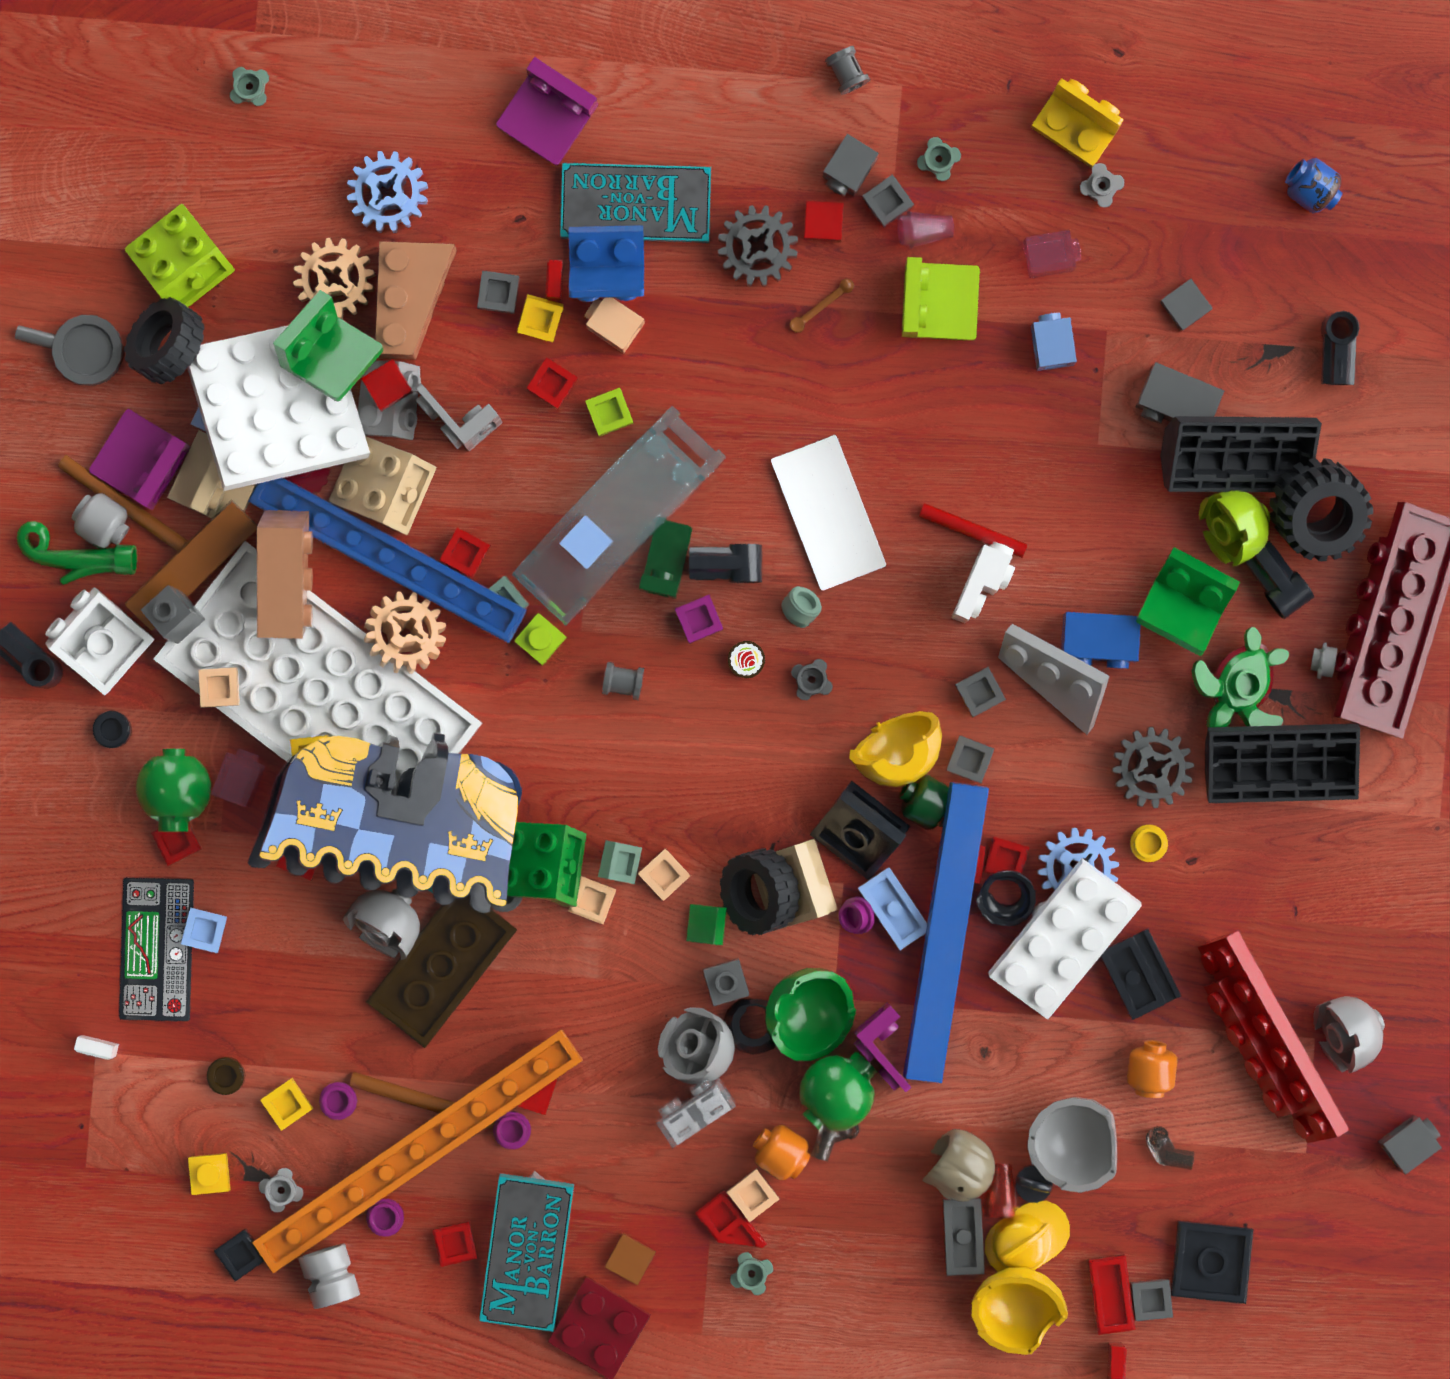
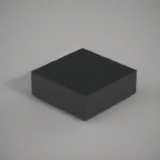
M244 1229L214 1250L235 1282L264 1262V1259L252 1243L255 1240L247 1229Z

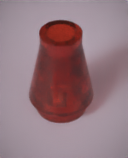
M995 1163L993 1181L985 1191L982 1207L985 1208V1217L1015 1218V1209H1019L1012 1164Z

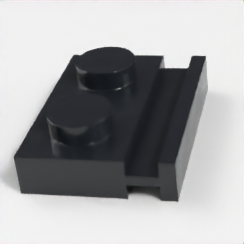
M1145 929L1108 947L1100 956L1131 1020L1181 997L1149 929Z

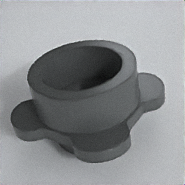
M816 659L813 664L806 666L797 664L793 667L791 675L797 681L798 690L796 693L800 699L808 700L812 695L819 693L828 695L832 691L833 685L827 679V663L824 660ZM810 676L815 677L816 681L814 683L808 681Z

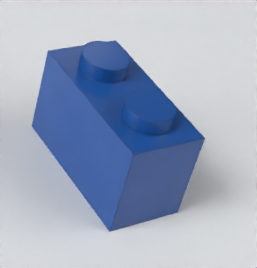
M1065 612L1063 614L1061 650L1092 666V660L1107 661L1106 668L1129 669V662L1135 663L1139 661L1141 625L1136 622L1137 616Z

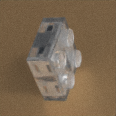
M707 1078L698 1085H693L690 1088L692 1095L682 1102L677 1096L659 1108L661 1116L657 1118L656 1124L672 1148L736 1107V1101L721 1078L714 1081Z

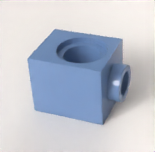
M1060 313L1038 316L1039 322H1034L1031 326L1037 371L1074 366L1077 359L1071 318L1061 319Z

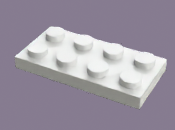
M1081 858L989 970V977L1043 1017L1049 1019L1141 908V902Z

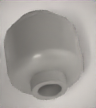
M103 493L96 494L93 497L86 495L78 504L71 517L75 521V533L99 549L106 548L111 543L118 545L130 528L125 524L127 510Z

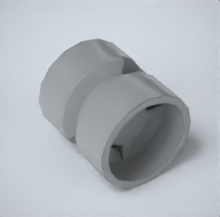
M345 1243L324 1248L298 1258L304 1278L312 1282L308 1292L314 1309L334 1305L360 1295L355 1274L347 1271L351 1261Z

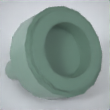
M799 586L794 587L786 595L781 605L783 614L789 622L800 628L809 626L820 614L822 608L820 600L815 593Z

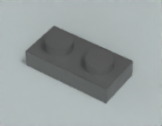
M978 1197L965 1202L943 1199L946 1275L984 1274L981 1198Z

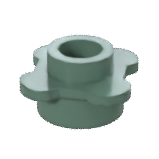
M244 67L236 68L232 74L234 89L230 92L231 100L236 104L245 101L253 102L255 106H262L267 100L264 91L265 84L269 82L268 73L262 69L256 72L246 70ZM249 83L253 84L251 90L246 89V85Z
M933 137L927 143L928 149L925 154L918 158L917 165L920 170H928L935 174L937 180L946 181L950 178V170L953 164L960 161L961 153L958 148H951L948 144L942 143L939 137ZM941 156L943 160L942 162H937L935 158Z
M749 1252L741 1253L738 1256L739 1265L737 1271L730 1278L731 1284L735 1288L743 1287L751 1290L754 1295L763 1294L766 1290L764 1283L767 1275L773 1271L772 1263L767 1259L762 1261L755 1259ZM750 1270L755 1271L754 1277H749L748 1272Z

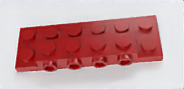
M1239 931L1211 939L1200 945L1198 949L1202 954L1201 962L1206 971L1216 979L1204 987L1208 993V1003L1211 1009L1222 1018L1227 1027L1226 1035L1229 1041L1241 1052L1245 1060L1244 1067L1248 1075L1257 1081L1264 1093L1262 1098L1269 1111L1275 1113L1277 1118L1292 1115L1295 1131L1301 1138L1306 1140L1307 1144L1336 1138L1349 1131L1346 1122Z

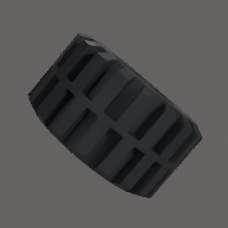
M1316 458L1308 459V465L1306 466L1301 462L1293 466L1295 471L1291 474L1286 471L1281 476L1284 480L1281 485L1276 483L1272 490L1276 497L1270 498L1269 506L1273 511L1269 514L1271 521L1275 524L1274 528L1291 548L1298 554L1301 553L1304 558L1312 560L1315 557L1318 561H1327L1328 556H1331L1334 560L1342 558L1341 552L1345 550L1348 553L1352 552L1355 549L1353 544L1357 540L1362 543L1366 537L1363 533L1364 529H1370L1372 521L1368 518V515L1373 514V506L1369 502L1371 500L1370 494L1364 488V485L1339 462L1335 464L1331 459L1323 458L1320 463ZM1335 496L1334 507L1324 519L1314 523H1306L1308 513L1316 502L1325 497Z

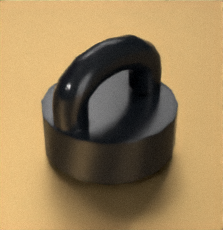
M1034 1165L1023 1167L1015 1177L1016 1191L1027 1202L1038 1203L1044 1201L1052 1191L1053 1183L1046 1180Z

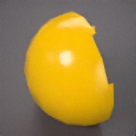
M919 711L900 715L881 724L878 722L876 723L877 726L871 729L872 733L862 740L855 750H850L849 759L859 772L877 784L898 787L914 783L926 775L938 759L942 740L939 719L932 712Z
M1027 1267L1006 1268L988 1277L979 1286L971 1303V1316L978 1329L977 1334L990 1346L1012 1354H1032L1041 1345L1047 1330L1054 1323L1059 1327L1068 1316L1067 1305L1061 1290L1047 1276Z

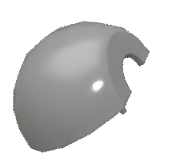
M1070 1097L1055 1101L1038 1114L1030 1127L1027 1148L1032 1165L1034 1164L1046 1180L1057 1185L1061 1190L1081 1193L1100 1188L1115 1176L1117 1170V1136L1113 1113L1110 1109L1093 1099Z

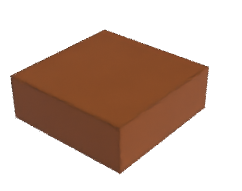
M623 1233L605 1268L638 1285L656 1251Z

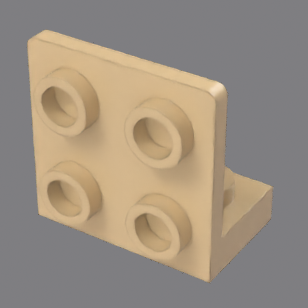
M365 436L370 451L369 457L344 463L329 502L408 535L437 467L413 454Z

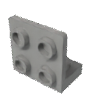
M421 383L416 387L420 394V397L416 399L417 403L432 421L439 417L445 423L440 429L457 449L464 445L468 451H471L503 423L490 404L486 405L483 409L480 405H477L462 418L465 424L460 428Z

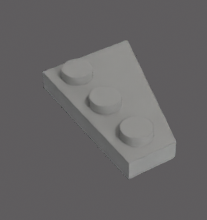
M1012 624L1005 632L998 658L1088 735L1095 725L1110 676Z

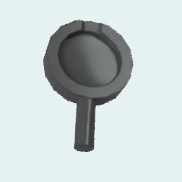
M80 315L71 318L58 329L56 334L20 325L16 329L15 340L51 348L56 368L65 378L79 385L96 386L107 382L118 372L123 361L124 344L120 333L109 321L96 315Z

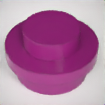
M852 897L846 900L840 908L839 921L846 931L854 934H863L868 932L874 924V911L869 902L864 898Z
M331 1083L320 1094V1108L331 1119H345L356 1108V1093L346 1083Z
M508 1112L496 1120L493 1133L497 1143L502 1147L518 1149L529 1140L531 1126L528 1119L521 1113Z
M381 1199L367 1211L366 1220L368 1227L379 1236L394 1235L400 1230L404 1222L402 1207L392 1199Z

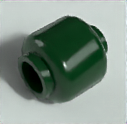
M927 774L914 783L904 785L898 796L903 801L901 805L903 816L926 830L934 829L937 826L943 827L949 786Z

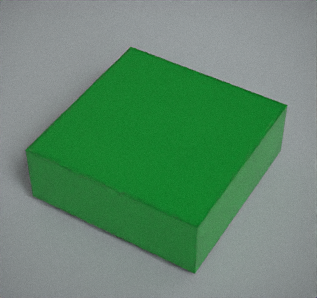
M690 904L686 941L723 945L727 908Z

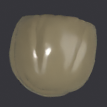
M952 1129L942 1135L931 1150V1153L942 1157L922 1180L936 1187L947 1199L958 1202L969 1201L981 1196L991 1185L995 1173V1160L990 1148L980 1138L965 1130Z

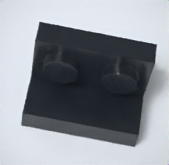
M851 781L810 833V836L869 881L901 844L911 826Z

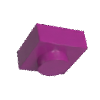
M710 595L675 608L689 644L724 630Z

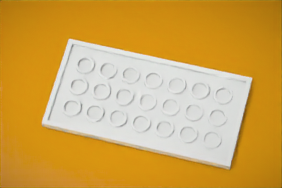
M244 541L196 603L195 607L205 620L179 644L168 640L154 658L156 662L199 695V670L238 668L240 705L216 708L286 762L292 757L290 739L329 735V737L343 736L356 738L378 746L389 735L397 737L400 749L395 771L394 788L391 795H396L397 784L401 774L409 768H415L416 764L421 762L433 732L445 735L448 753L459 754L482 725V722L414 671L413 674H409L406 666H401L398 673H394V664L391 662L381 667L382 656L380 654L370 656L369 654L374 643L364 642L366 633L311 591H307V604L313 606L312 627H306L303 639L257 638V549Z

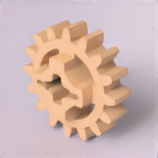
M326 238L324 248H320L315 242L312 243L314 253L310 256L302 252L300 256L306 262L305 265L294 267L295 272L302 275V279L293 281L296 288H304V291L298 296L301 302L311 300L319 290H322L331 297L344 295L348 299L334 303L337 317L343 319V310L346 309L353 315H356L355 304L357 302L363 305L368 304V301L363 296L364 292H374V286L367 283V279L375 277L374 270L364 268L370 263L369 257L363 256L358 258L357 256L361 248L356 244L348 250L347 241L343 238L338 246H334L330 238ZM329 255H341L336 261L324 262L321 260ZM354 265H356L359 273L357 287L351 282L350 277ZM322 269L334 275L341 271L339 276L347 288L335 283L328 287L329 281ZM311 271L318 276L319 283L314 293L310 286Z
M401 592L396 593L394 602L387 596L383 597L381 600L382 608L373 606L370 612L373 618L367 619L364 628L372 631L367 633L364 638L365 643H374L369 653L370 656L380 654L382 656L381 667L387 665L388 662L393 663L394 673H398L401 666H406L409 674H413L417 663L420 667L426 669L430 663L428 657L436 660L440 654L437 647H443L446 641L445 637L439 635L444 632L446 623L436 622L441 611L436 609L430 612L428 609L430 600L425 599L422 603L416 602L417 594L414 592L409 600H404ZM397 611H408L410 613L399 614ZM422 621L427 625L429 634L423 631ZM381 627L383 628L382 632L387 634L388 645H386L382 638ZM405 628L411 631L406 637H402L399 634ZM410 651H411L412 653H414V654H411V655L399 654V653L410 652Z

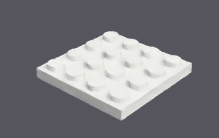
M288 326L200 345L199 353L193 359V363L187 367L223 491L369 457L370 451L351 389L341 401L336 402L280 367L273 342Z

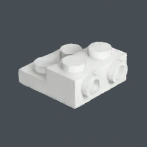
M993 542L990 546L984 545L980 549L951 618L964 624L970 617L976 619L987 597L981 594V591L994 595L999 588L1002 590L1007 588L1015 570L1014 566L1009 565L1014 552L1013 549L997 542Z
M93 587L90 592H87L85 589L82 590L73 599L70 607L74 610L65 620L58 618L50 625L45 634L49 639L45 644L49 650L102 694L106 695L155 639L104 594Z

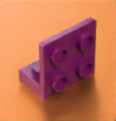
M534 57L526 69L527 78L496 125L500 130L553 165L558 166L598 107V101L595 96Z
M127 409L89 471L143 506L153 510L191 447L132 410Z
M887 1002L853 1031L859 1038L854 1044L869 1062L876 1058L883 1067L878 1072L894 1091L900 1086L907 1092L911 1089V1086L872 1042L877 1037L884 1041L899 1027L895 1021L900 1016Z

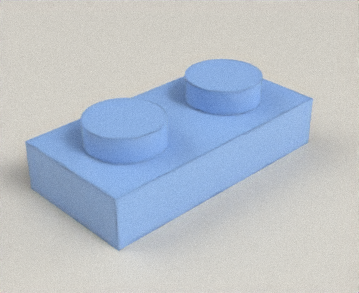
M889 867L858 887L899 950L926 933V921Z

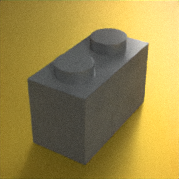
M1155 362L1150 369L1135 407L1143 410L1141 413L1142 417L1162 424L1163 419L1171 422L1175 416L1214 417L1225 391Z

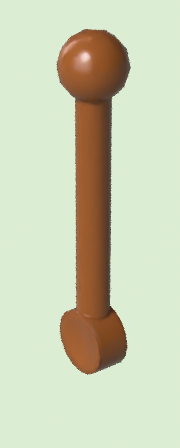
M848 278L843 279L840 282V287L801 318H793L790 322L791 330L796 333L803 331L805 323L843 293L852 292L854 282Z

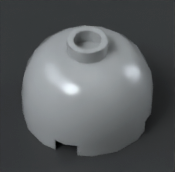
M393 889L391 893L385 890L367 891L354 901L343 918L345 925L350 930L356 925L362 931L359 937L362 941L377 951L393 958L400 952L401 960L405 959L413 948L420 928L418 915L410 906L412 899L400 896L397 889Z
M1350 996L1332 999L1316 1007L1314 1011L1315 1030L1322 1027L1327 1042L1319 1043L1325 1055L1337 1070L1341 1072L1349 1070V1074L1364 1068L1374 1061L1382 1049L1383 1030L1385 1028L1384 1020L1376 1009H1372L1366 1002Z
M690 1007L684 1010L687 1013L682 1014L679 1018L672 1017L667 1022L660 1035L658 1054L659 1057L663 1058L665 1065L663 1069L667 1074L684 1083L704 1085L719 1079L728 1070L733 1061L735 1051L734 1039L731 1030L721 1018L703 1008Z

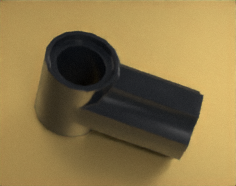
M1339 311L1332 313L1322 322L1321 384L1354 385L1356 337L1360 328L1357 318L1350 312ZM1336 318L1345 320L1349 326L1348 335L1344 339L1335 337L1331 331L1332 322Z
M1270 540L1267 541L1258 554L1245 562L1266 592L1264 594L1268 602L1282 619H1286L1314 598V594L1298 572L1291 570Z
M730 544L729 547H689V579L729 580L730 583H761L762 545Z
M10 622L0 630V656L14 667L28 684L44 689L53 688L59 684L63 676V668L56 658L46 653L13 622ZM46 661L50 667V674L45 680L38 681L35 676V668L39 663Z

